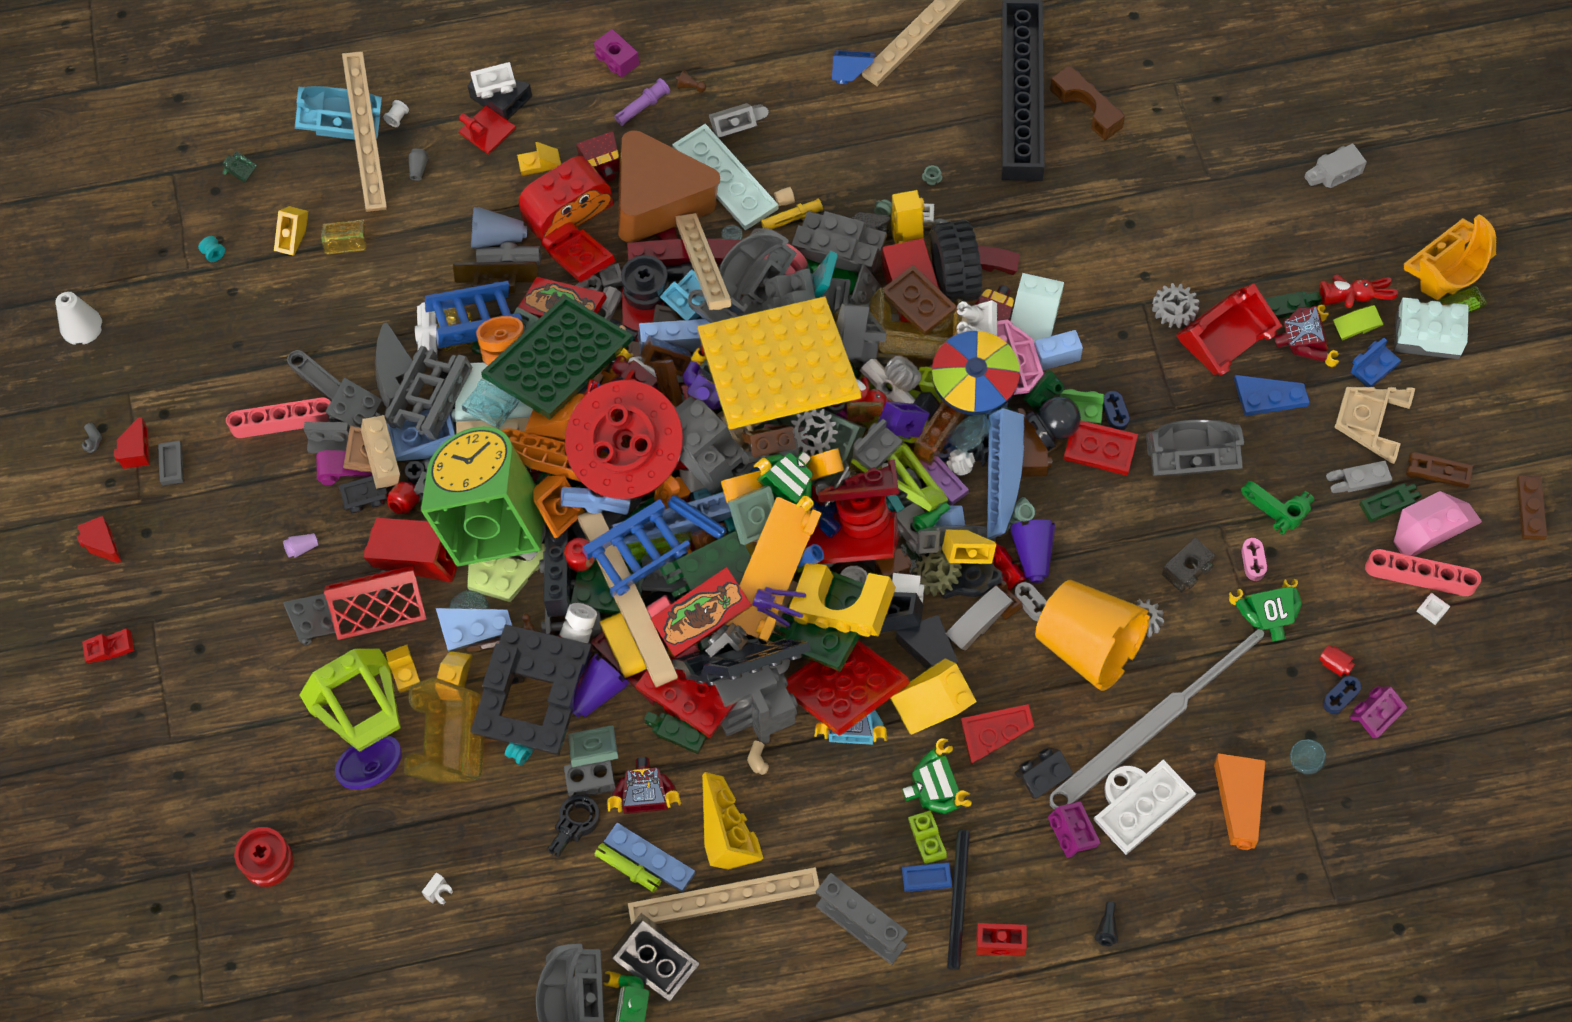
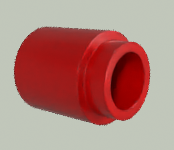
M1328 645L1319 658L1323 662V666L1340 677L1344 674L1348 676L1355 666L1352 662L1354 658L1336 646Z

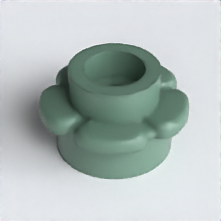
M928 166L922 174V179L929 185H935L942 180L941 171L937 166Z
M885 199L876 201L874 212L877 216L887 219L892 215V203Z

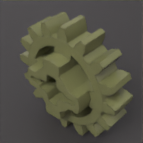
M938 550L936 554L929 553L928 557L922 555L923 561H916L918 568L912 570L914 575L921 576L920 584L924 585L925 595L931 592L933 596H936L939 591L944 595L947 588L953 590L951 585L953 583L958 584L959 582L956 577L962 575L959 570L961 569L960 563H949L941 550Z

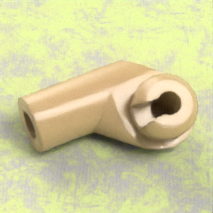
M754 741L747 761L755 773L764 775L769 769V765L761 757L764 744Z

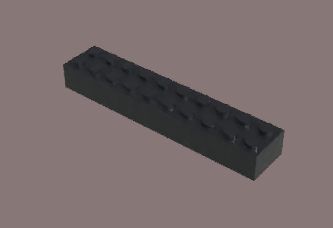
M1002 0L1001 180L1043 181L1045 167L1043 0Z

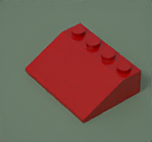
M888 510L889 523L886 529L876 536L863 539L854 538L844 533L841 528L839 514L827 518L820 515L805 549L813 544L821 547L824 559L816 564L894 558L899 541L897 512Z

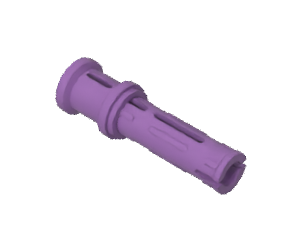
M659 78L652 87L644 89L643 95L614 115L618 124L623 126L649 105H655L659 98L665 94L668 95L670 89L666 82Z

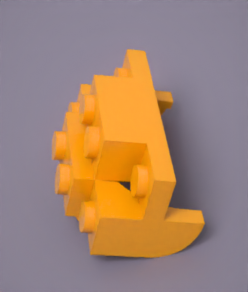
M1480 214L1474 218V224L1461 219L1405 262L1404 270L1420 278L1421 292L1439 300L1446 293L1453 295L1478 280L1487 268L1490 259L1496 255L1495 230L1491 223Z

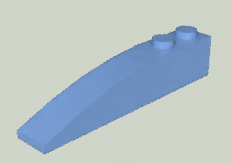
M1004 408L989 415L988 539H993L1005 533L1013 513L1022 474L1024 415Z
M724 492L688 503L717 523L732 517ZM671 508L665 509L664 513H662L663 520L676 539L702 529ZM649 521L643 525L644 532L654 546L667 542L655 522ZM630 533L624 537V542L631 553L645 549L635 534Z

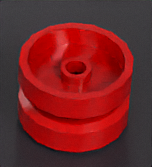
M886 496L836 500L841 528L847 535L859 539L871 538L886 529L889 523Z
M258 827L248 831L240 838L235 847L234 858L237 867L251 883L260 887H270L280 883L289 875L293 867L294 857L290 846L277 831L271 828Z

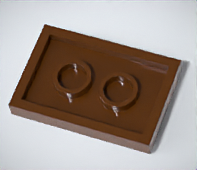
M914 265L881 289V294L924 336L957 311V306Z

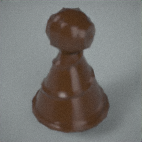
M683 70L680 76L675 78L678 80V89L696 87L698 92L706 90L705 83L701 81L697 83L686 70Z

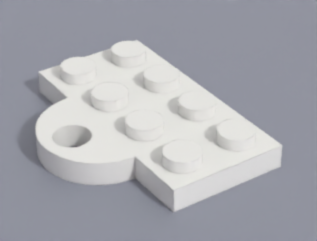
M1164 760L1147 774L1133 766L1119 767L1110 773L1105 784V797L1110 805L1095 816L1094 821L1127 855L1193 799L1196 793ZM1122 776L1126 779L1127 784L1125 786H1118L1115 784L1114 778Z

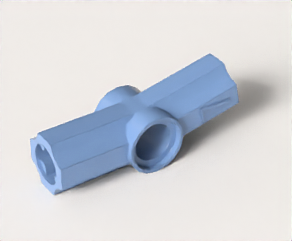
M562 487L560 501L561 506L583 507L586 511L593 514H598L605 510L627 515L631 499L608 498L595 493L589 488Z

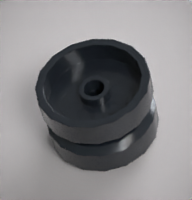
M648 255L636 256L629 260L623 266L621 272L624 298L628 304L640 310L655 309L656 305H662L665 301L660 296L669 287L665 265L656 257Z

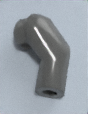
M90 422L84 426V430L89 438L85 440V443H82V448L92 453L98 449L102 436L94 423Z

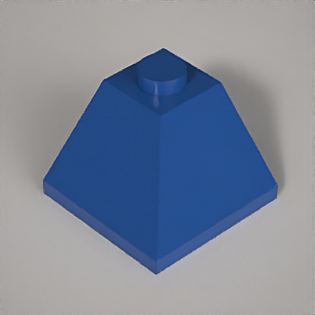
M835 50L832 80H836L838 84H848V81H853L873 63L875 52Z

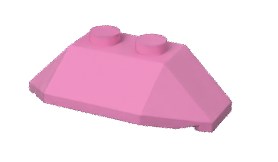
M1009 320L997 321V336L1008 343L1013 349L1020 366L1019 383L1014 395L1029 393L1044 375L1034 341L1021 329L1015 327Z
M1439 491L1402 509L1393 543L1401 554L1415 556L1480 524L1482 521L1469 503Z

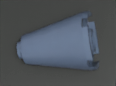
M480 207L473 208L471 248L497 246L507 242L518 243L522 242V238L527 237V226L523 225V221Z

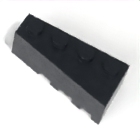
M894 592L880 633L920 626L924 605L917 593Z

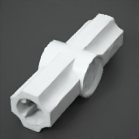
M421 303V305L417 306V326H415L418 350L420 346H425L427 350L432 349L437 354L436 328H438L436 314L435 311L426 312L425 303Z
M870 359L861 368L860 372L877 390L882 391L888 400L899 403H914L915 399L908 391L905 392L902 389H898L897 386L888 380L884 367L877 359ZM887 382L892 385V392L887 389Z

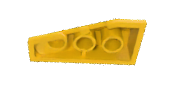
M705 772L702 775L704 843L710 866L729 870L761 861L763 855L758 838L754 832H749L744 822L747 819L744 813L740 814L735 807L736 799L724 777Z

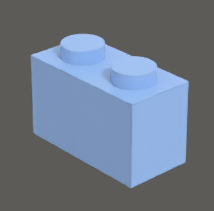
M1076 330L1035 340L1034 345L1042 370L1081 360L1083 347Z

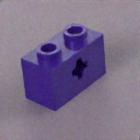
M886 402L879 422L882 419L886 420V428L896 436L910 439V437L921 436L930 413L914 403Z

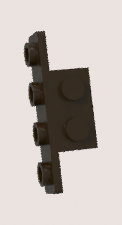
M537 262L453 263L454 280L456 283H473L472 287L508 281V294L515 293L517 282H534L536 277H538Z

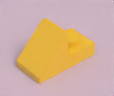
M535 142L537 151L517 155L521 175L525 176L549 171L561 165L558 149Z
M408 645L386 652L388 664L400 693L421 685Z

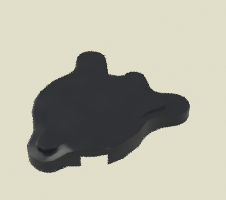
M960 563L961 569L959 570L962 575L956 577L959 583L951 585L953 590L945 589L944 595L940 591L939 594L944 599L954 595H964L967 597L981 596L994 586L1000 584L1003 580V574L993 563Z

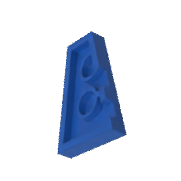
M1235 375L1234 377L1244 416L1307 407L1309 405L1304 383Z

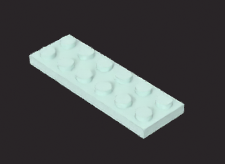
M706 124L672 144L674 149L719 172L720 184L718 186L717 199L745 231L779 209L777 202Z

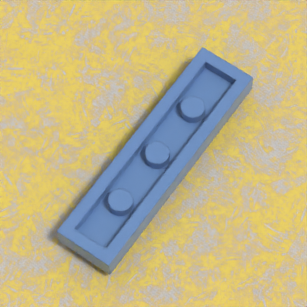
M619 823L615 824L604 840L606 846L633 863L642 865L646 871L682 893L696 874L695 870Z

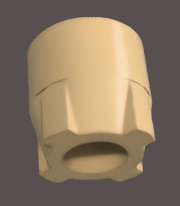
M791 187L774 193L778 206L795 203Z

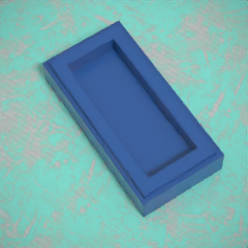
M949 862L902 867L904 892L952 888Z

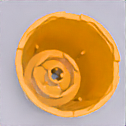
M1067 580L1047 600L1039 617L1035 636L1096 688L1104 691L1113 686L1124 674L1125 670L1122 668L1127 660L1135 658L1146 636L1150 616L1147 615L1149 611L1143 607L1076 581Z

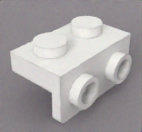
M510 62L470 72L477 97L481 96L483 99L494 96L493 93L499 91L501 93H509L516 87Z

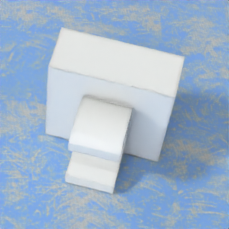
M435 873L422 893L431 903L437 900L438 903L445 904L446 902L440 897V894L443 891L452 894L453 891L447 885L444 877Z

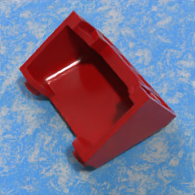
M1253 283L1229 294L1178 332L1176 337L1213 375L1218 374L1221 376L1230 370L1229 366L1232 364L1231 361L1258 340L1273 338L1277 335L1276 330L1282 324Z

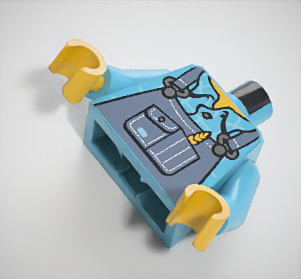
M876 710L872 711L841 736H838L821 721L816 724L814 735L817 737L818 734H824L825 739H828L829 735V742L873 745V741L876 742V738L879 737L887 741V730Z

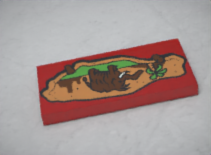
M536 277L518 307L541 318L566 295L593 312L598 313L607 296L604 292Z
M726 567L650 619L674 657H678L752 607V604Z

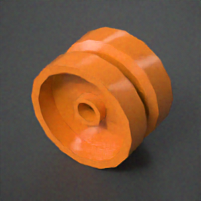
M500 316L489 319L478 327L476 331L483 362L486 365L495 360L524 333L522 321L512 316Z

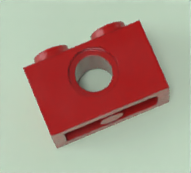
M977 924L976 955L1025 956L1027 949V925Z

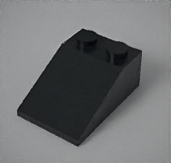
M642 913L611 950L613 960L633 975L640 977L645 984L668 1001L674 997L700 964L697 959L668 933Z

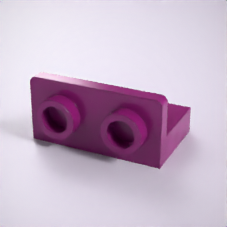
M1378 686L1369 692V697L1365 701L1360 702L1354 707V712L1349 717L1352 721L1359 720L1372 738H1378L1407 709V706L1391 686Z
M1081 801L1059 806L1048 816L1050 825L1067 858L1073 857L1079 851L1096 848L1101 844Z

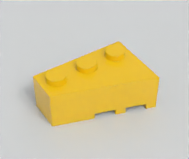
M917 190L892 195L891 231L895 244L924 239V215L922 210H925L924 200L919 198Z

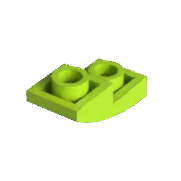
M1375 305L1333 320L1342 341L1383 325Z
M931 811L908 817L924 865L946 859L947 853Z

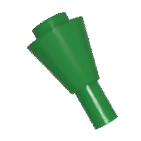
M944 502L932 511L914 516L913 527L916 532L919 533L921 529L934 527L940 516L950 510V506Z

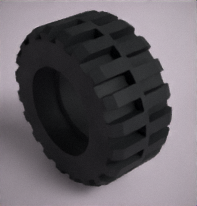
M964 219L935 224L931 228L930 244L932 265L939 290L953 303L978 299L982 293V269L978 244L972 225Z

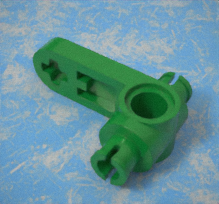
M1248 481L1241 488V492L1247 500L1277 521L1274 523L1273 528L1275 531L1281 528L1279 532L1281 535H1284L1288 529L1294 530L1298 528L1302 520L1311 511L1310 504L1315 501L1311 494L1308 498L1306 497L1309 492L1303 491L1300 497L1294 496L1283 504L1251 481ZM1292 512L1295 513L1297 516L1294 517L1289 515L1288 513Z

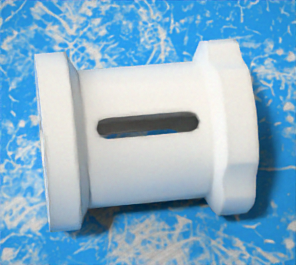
M394 100L390 111L384 114V120L391 126L399 127L400 120L404 114L409 112V108L403 102Z

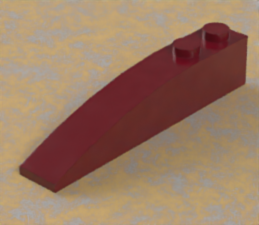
M682 239L627 243L628 261L636 256L648 255L661 260L665 266H676L691 262ZM707 239L716 264L721 265L727 253L741 240Z

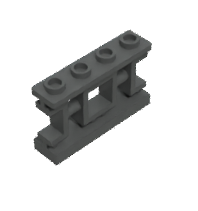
M420 346L418 352L413 357L409 369L404 374L400 387L395 392L393 401L386 409L384 417L390 427L401 429L405 420L417 423L415 428L419 434H426L429 439L437 440L473 368L467 357L459 354L458 356L452 355L447 364L436 361L438 356L434 350H427L425 346ZM426 368L433 369L431 375L424 374ZM441 372L448 373L446 380L439 378ZM424 384L436 386L430 400L418 397ZM408 403L414 405L412 412L405 410ZM423 408L430 410L427 417L421 415Z

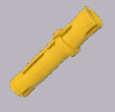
M818 198L803 205L801 203L797 204L795 208L766 219H761V224L763 228L772 230L799 219L804 220L807 211L813 213L822 212L823 207Z

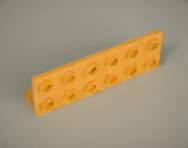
M777 497L739 585L752 604V607L725 624L728 626L731 623H734L736 626L740 625L747 634L763 641H768L776 619L757 611L758 607L753 606L758 589L765 590L766 587L788 590L810 535L813 534L821 515L816 510H809L805 513L803 507L797 508L796 504ZM772 594V596H775L774 602L781 605L785 596ZM772 607L770 611L777 615L779 610Z

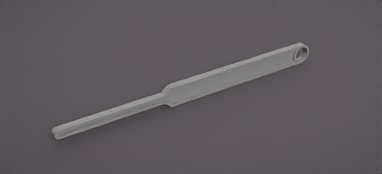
M1259 629L1182 693H1171L1054 790L1049 799L1052 809L1055 810L1059 807L1053 802L1055 795H1064L1068 800L1067 804L1075 803L1187 709V702L1190 698L1263 638L1264 631Z

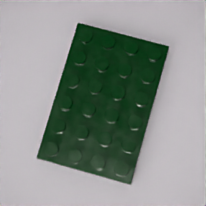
M565 295L482 370L481 375L483 379L548 419H551L589 383V380H592L621 353L623 348H626L633 341V335Z

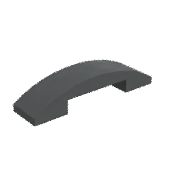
M950 525L921 529L918 533L917 553H937L938 550H942L946 530H968L987 538V526ZM996 537L989 540L996 542Z

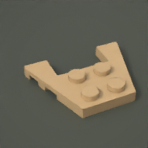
M1346 387L1335 428L1394 464L1401 443L1378 437L1386 405L1390 403L1409 409L1415 388L1396 390V387H1388V389Z

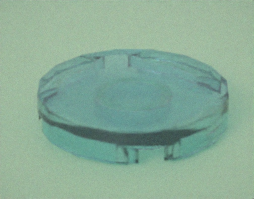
M984 414L967 417L952 433V445L961 451L973 449L983 440L981 437L989 433L991 427L990 420Z

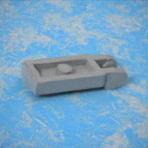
M1386 461L1331 471L1326 475L1328 481L1344 479V482L1334 484L1331 487L1333 493L1352 492L1387 485L1392 482Z

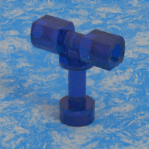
M811 497L814 505L810 508V511L816 510L821 513L818 520L821 523L819 528L828 537L832 538L842 527L833 518L834 513L838 514L836 501L830 502L829 506H825V504L820 505Z

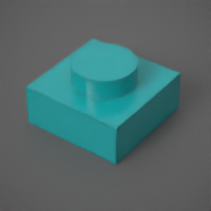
M897 495L886 496L888 510L898 513L904 509Z

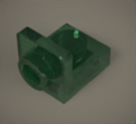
M236 151L233 156L228 155L222 165L225 168L222 173L226 175L229 172L245 183L255 170L257 164Z

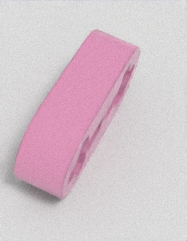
M1249 538L1244 542L1241 551L1245 574L1250 580L1259 581L1264 578L1267 571L1264 547L1260 540ZM1249 546H1253V548L1256 549L1254 556L1252 555V551L1248 549ZM1254 563H1256L1257 569H1260L1259 573L1252 570Z

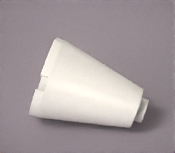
M64 292L57 297L58 322L60 333L64 339L75 345L76 343L88 344L95 340L102 330V318L99 313L72 292Z

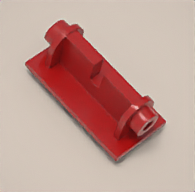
M996 543L992 563L1002 572L1003 581L1007 583L1008 590H1012L1016 583L1025 582V574L1017 564H1012L1013 559L1006 551V548Z

